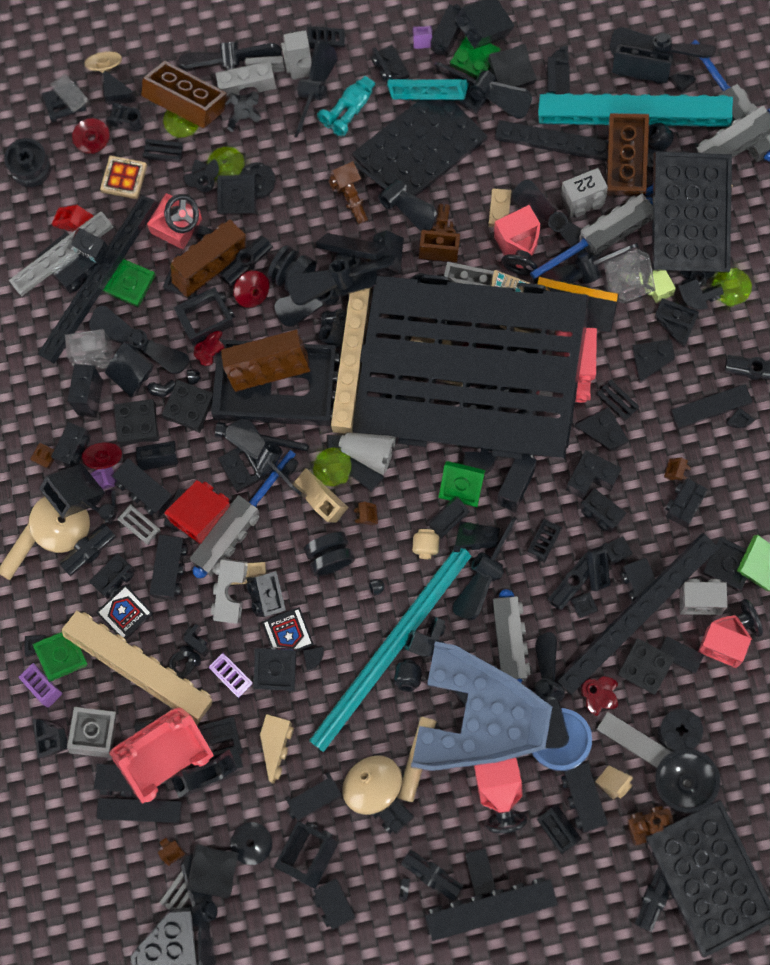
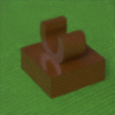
M39 442L30 460L49 470L54 462L51 457L54 449Z
M682 457L669 459L664 478L668 480H686L687 477L683 475L684 471H690L691 469L687 465L688 460Z
M369 502L358 503L359 508L354 509V512L359 513L360 518L356 519L355 522L371 526L378 524L376 504Z
M167 837L160 841L163 849L157 853L167 866L186 854L176 841L171 843Z

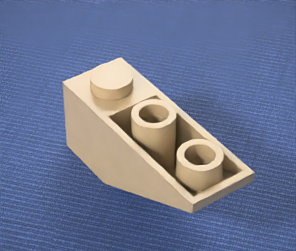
M307 468L296 479L295 483L307 493L305 499L327 522L336 523L349 508Z
M266 714L260 736L269 781L275 784V780L280 779L282 773L280 763L282 759L285 760L288 747L285 746L287 739L292 738L294 727H291L292 723L288 720Z
M608 766L596 780L595 785L613 800L617 796L621 799L632 787V784L629 782L633 778L624 772Z

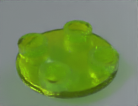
M730 268L729 273H718L712 286L721 284L724 294L721 295L719 300L730 307L744 302L752 291V283L748 275L736 268Z
M339 448L325 449L315 459L313 466L314 475L325 486L333 487L346 483L351 471L350 456L341 452Z

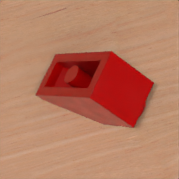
M78 205L58 208L51 225L74 232L94 217V215Z

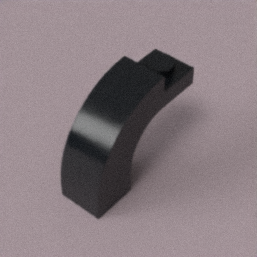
M233 748L207 764L182 771L171 779L178 798L209 788L236 775L244 766L237 748Z

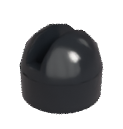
M186 370L188 384L194 385L201 380L198 370Z
M369 580L372 596L379 595L384 591L385 584L382 580Z

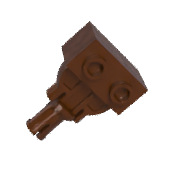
M352 161L332 170L329 184L332 190L336 189L337 193L343 192L348 202L346 208L352 210L359 225L368 221V218L362 206L363 198L359 199L355 188L359 184L361 177Z
M443 204L438 205L436 226H433L430 231L421 230L419 259L457 263L460 234L456 233L453 229L454 224L452 221H450L448 228L450 210L448 204H445L444 212Z
M663 806L650 809L651 813L643 815L642 812L630 815L631 819L626 822L634 846L647 843L644 837L663 831V827L674 822L669 808L663 809Z

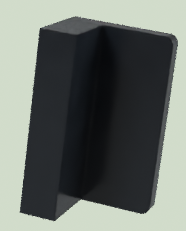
M548 57L547 93L564 95L570 93V65L555 64V57Z

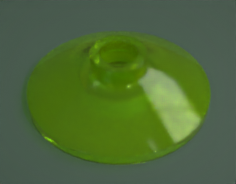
M169 110L164 114V127L174 137H188L199 128V126L184 118L178 119L179 115Z
M232 147L216 149L207 160V165L214 159L219 165L218 176L239 175L245 166L242 154Z

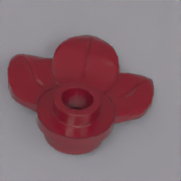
M221 331L212 332L204 341L195 346L193 354L200 360L203 366L212 365L213 355L225 348L219 340L222 336Z
M601 677L598 680L588 679L582 684L581 692L586 698V708L591 714L598 716L602 708L615 709L618 707V699L615 693L612 692L618 686V682L610 677ZM591 686H594L595 688L594 693L590 692Z

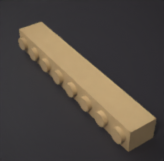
M373 287L349 294L331 422L333 433H353V419L362 368L360 357L362 344L365 345Z
M76 611L62 628L63 637L172 709L178 707L184 709L191 715L195 724H199L211 707L212 699L206 691L197 690L193 687L192 682L185 678L182 680L176 676V672L171 668L167 667L165 669L159 665L160 662L152 656L147 657L135 645L130 646L119 634L115 636L109 632V628L104 624L100 623L98 625L92 621L93 618L89 614Z

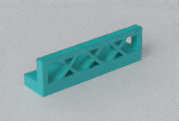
M461 79L388 80L387 83L392 100L465 99L468 87L467 80Z

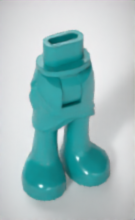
M364 76L361 80H357L356 83L350 85L345 89L344 95L338 100V103L332 110L322 109L317 113L320 122L328 129L332 127L335 134L345 136L349 130V122L355 114L358 115L360 109L368 101L372 94V89L376 85L375 82ZM344 109H348L340 119H337Z

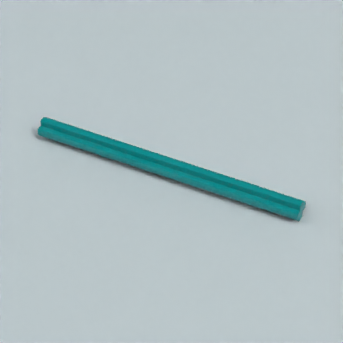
M461 548L460 552L457 553L454 550L310 738L309 741L322 752L326 750L406 644L411 630L416 631L472 557L466 549Z

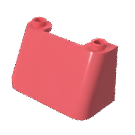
M586 328L575 400L578 403L586 402L591 398L590 383L596 377L597 328ZM555 331L554 335L571 337L573 333ZM552 351V356L569 357L570 355L566 352Z
M180 707L170 710L110 751L112 759L142 804L156 797L158 785L191 763L203 766L214 756L191 715Z

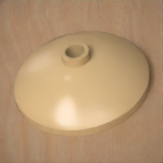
M43 497L34 505L29 516V529L33 539L42 548L51 552L64 553L73 550L76 543L82 538L87 537L89 532L90 519L87 510L65 517V522L60 523L58 518L61 516L48 499Z
M371 756L359 761L350 769L345 777L342 788L344 801L353 811L359 814H374L382 811L395 800L402 784L401 771L393 760L385 756Z

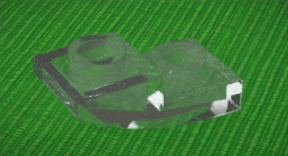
M66 74L50 84L73 112L88 102L85 95Z

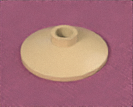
M116 52L97 53L86 59L85 67L89 70L100 71L101 73L105 70L109 72L121 63L122 57Z

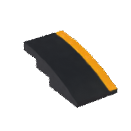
M539 277L538 284L546 286L552 292L586 294L590 296L586 328H597L599 331L611 333L619 299L618 293Z

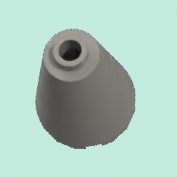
M347 432L345 436H341L339 447H342L341 452L377 473L384 475L392 457L391 447L394 448L396 437Z

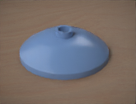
M562 708L569 734L568 744L563 748L543 749L532 753L540 764L557 771L570 770L580 765L587 758L592 746V733L586 720L578 713Z

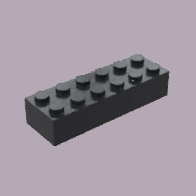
M545 877L532 880V885L529 886L520 883L511 887L512 890L508 892L499 889L490 893L491 896L484 899L483 895L471 897L470 903L462 904L461 900L450 903L449 909L442 910L440 906L428 910L429 914L425 915L432 942L558 906L551 879L546 880Z

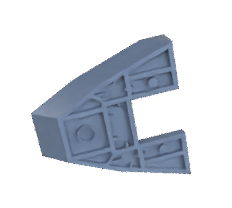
M435 641L427 686L468 693L461 734L419 726L411 768L433 771L495 763L545 749L552 706L515 678L460 647Z

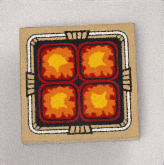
M110 156L100 188L101 193L138 199L147 168L146 162Z

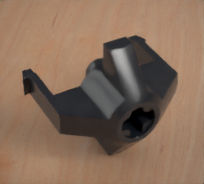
M253 90L248 95H237L233 92L228 94L225 104L228 105L231 102L235 105L234 112L228 121V130L233 132L236 123L240 119L250 117L256 123L261 119L262 116L254 108V105L256 106L259 100L257 92Z

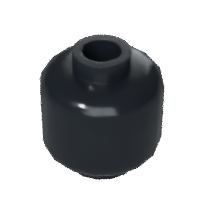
M661 122L649 126L648 144L659 151L666 150L671 146L674 140V133L670 128Z
M409 659L397 664L394 683L398 686L399 690L412 692L420 686L421 667L415 661Z

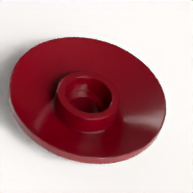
M94 118L85 119L78 123L72 133V140L76 148L88 154L104 149L110 139L107 125L103 121Z
M251 270L243 273L234 285L233 294L235 300L246 308L260 305L269 293V281L260 271Z
M108 442L91 445L82 454L83 463L93 469L110 468L116 465L122 458L120 447Z

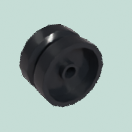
M31 138L18 139L11 143L5 152V165L16 183L24 187H35L45 182L49 177L52 168L51 162L40 142Z
M345 532L330 533L305 545L304 550L307 558L313 560L310 566L314 576L334 573L355 561L352 550L346 548L349 542Z

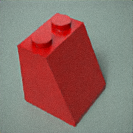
M196 480L165 511V515L171 524L201 544L230 507V504L228 502L229 499L224 494L213 492L214 488L205 481L201 483Z

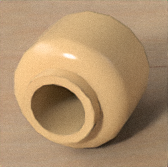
M418 530V533L413 535V552L419 555L420 559H431V555H436L439 552V536L435 534L434 530Z

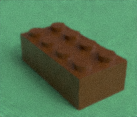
M163 61L143 77L141 96L197 126L205 128L225 111L227 93Z
M610 113L607 195L639 196L643 194L645 196L647 187L649 114Z
M231 219L226 223H221L211 234H206L199 243L191 245L184 254L178 255L172 260V283L186 298L189 297L237 258L238 252L245 249L246 234Z
M297 329L221 350L223 368L235 392L310 372L308 353Z

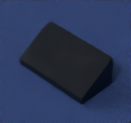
M175 441L136 447L138 467L142 470L177 465L178 457Z
M555 805L536 819L561 854L582 840L558 805Z

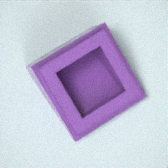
M431 26L413 27L415 49L431 48Z
M112 467L97 469L90 473L103 490L115 486L114 483L116 481L112 477L114 474Z

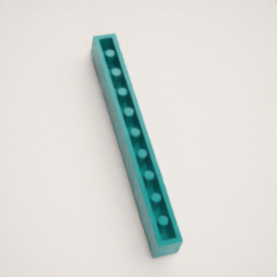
M553 93L540 94L538 117L539 124L609 125L610 113L649 114V126L661 122L666 126L730 127L732 124L733 97H728L727 95L689 96L685 94L679 96H669L667 94L650 96L649 94H642L639 96L630 94L593 95L586 93L574 95L566 93L564 95H555Z

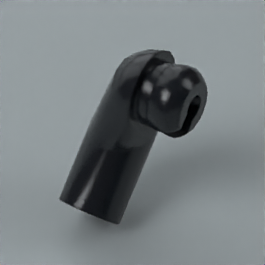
M173 380L165 385L151 382L148 384L147 389L151 395L163 398L173 391L176 383Z

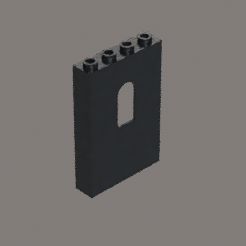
M220 340L225 346L224 349L252 342L239 340ZM304 344L308 353L310 372L292 376V378L307 379L311 387L306 395L292 396L271 394L272 382L235 392L223 368L222 353L219 351L217 353L211 411L213 419L223 421L247 419L251 422L331 426L333 401H335L336 394L334 383H337L339 373L336 371V364L340 363V352H337L336 345Z

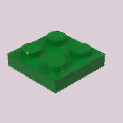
M465 37L450 61V66L477 78L482 70L490 71L489 54L500 52L501 48L489 43L474 49L467 37Z
M123 259L103 291L105 294L139 308L156 274L151 270Z
M446 461L438 498L451 501L457 496L463 504L478 507L485 470Z
M62 632L33 644V648L49 682L87 666L80 647L63 637Z

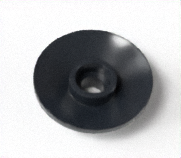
M248 822L242 824L234 831L230 846L232 852L238 853L237 860L246 865H256L263 862L269 856L273 843L267 828L259 823ZM249 839L254 840V845L252 847L247 846V841Z

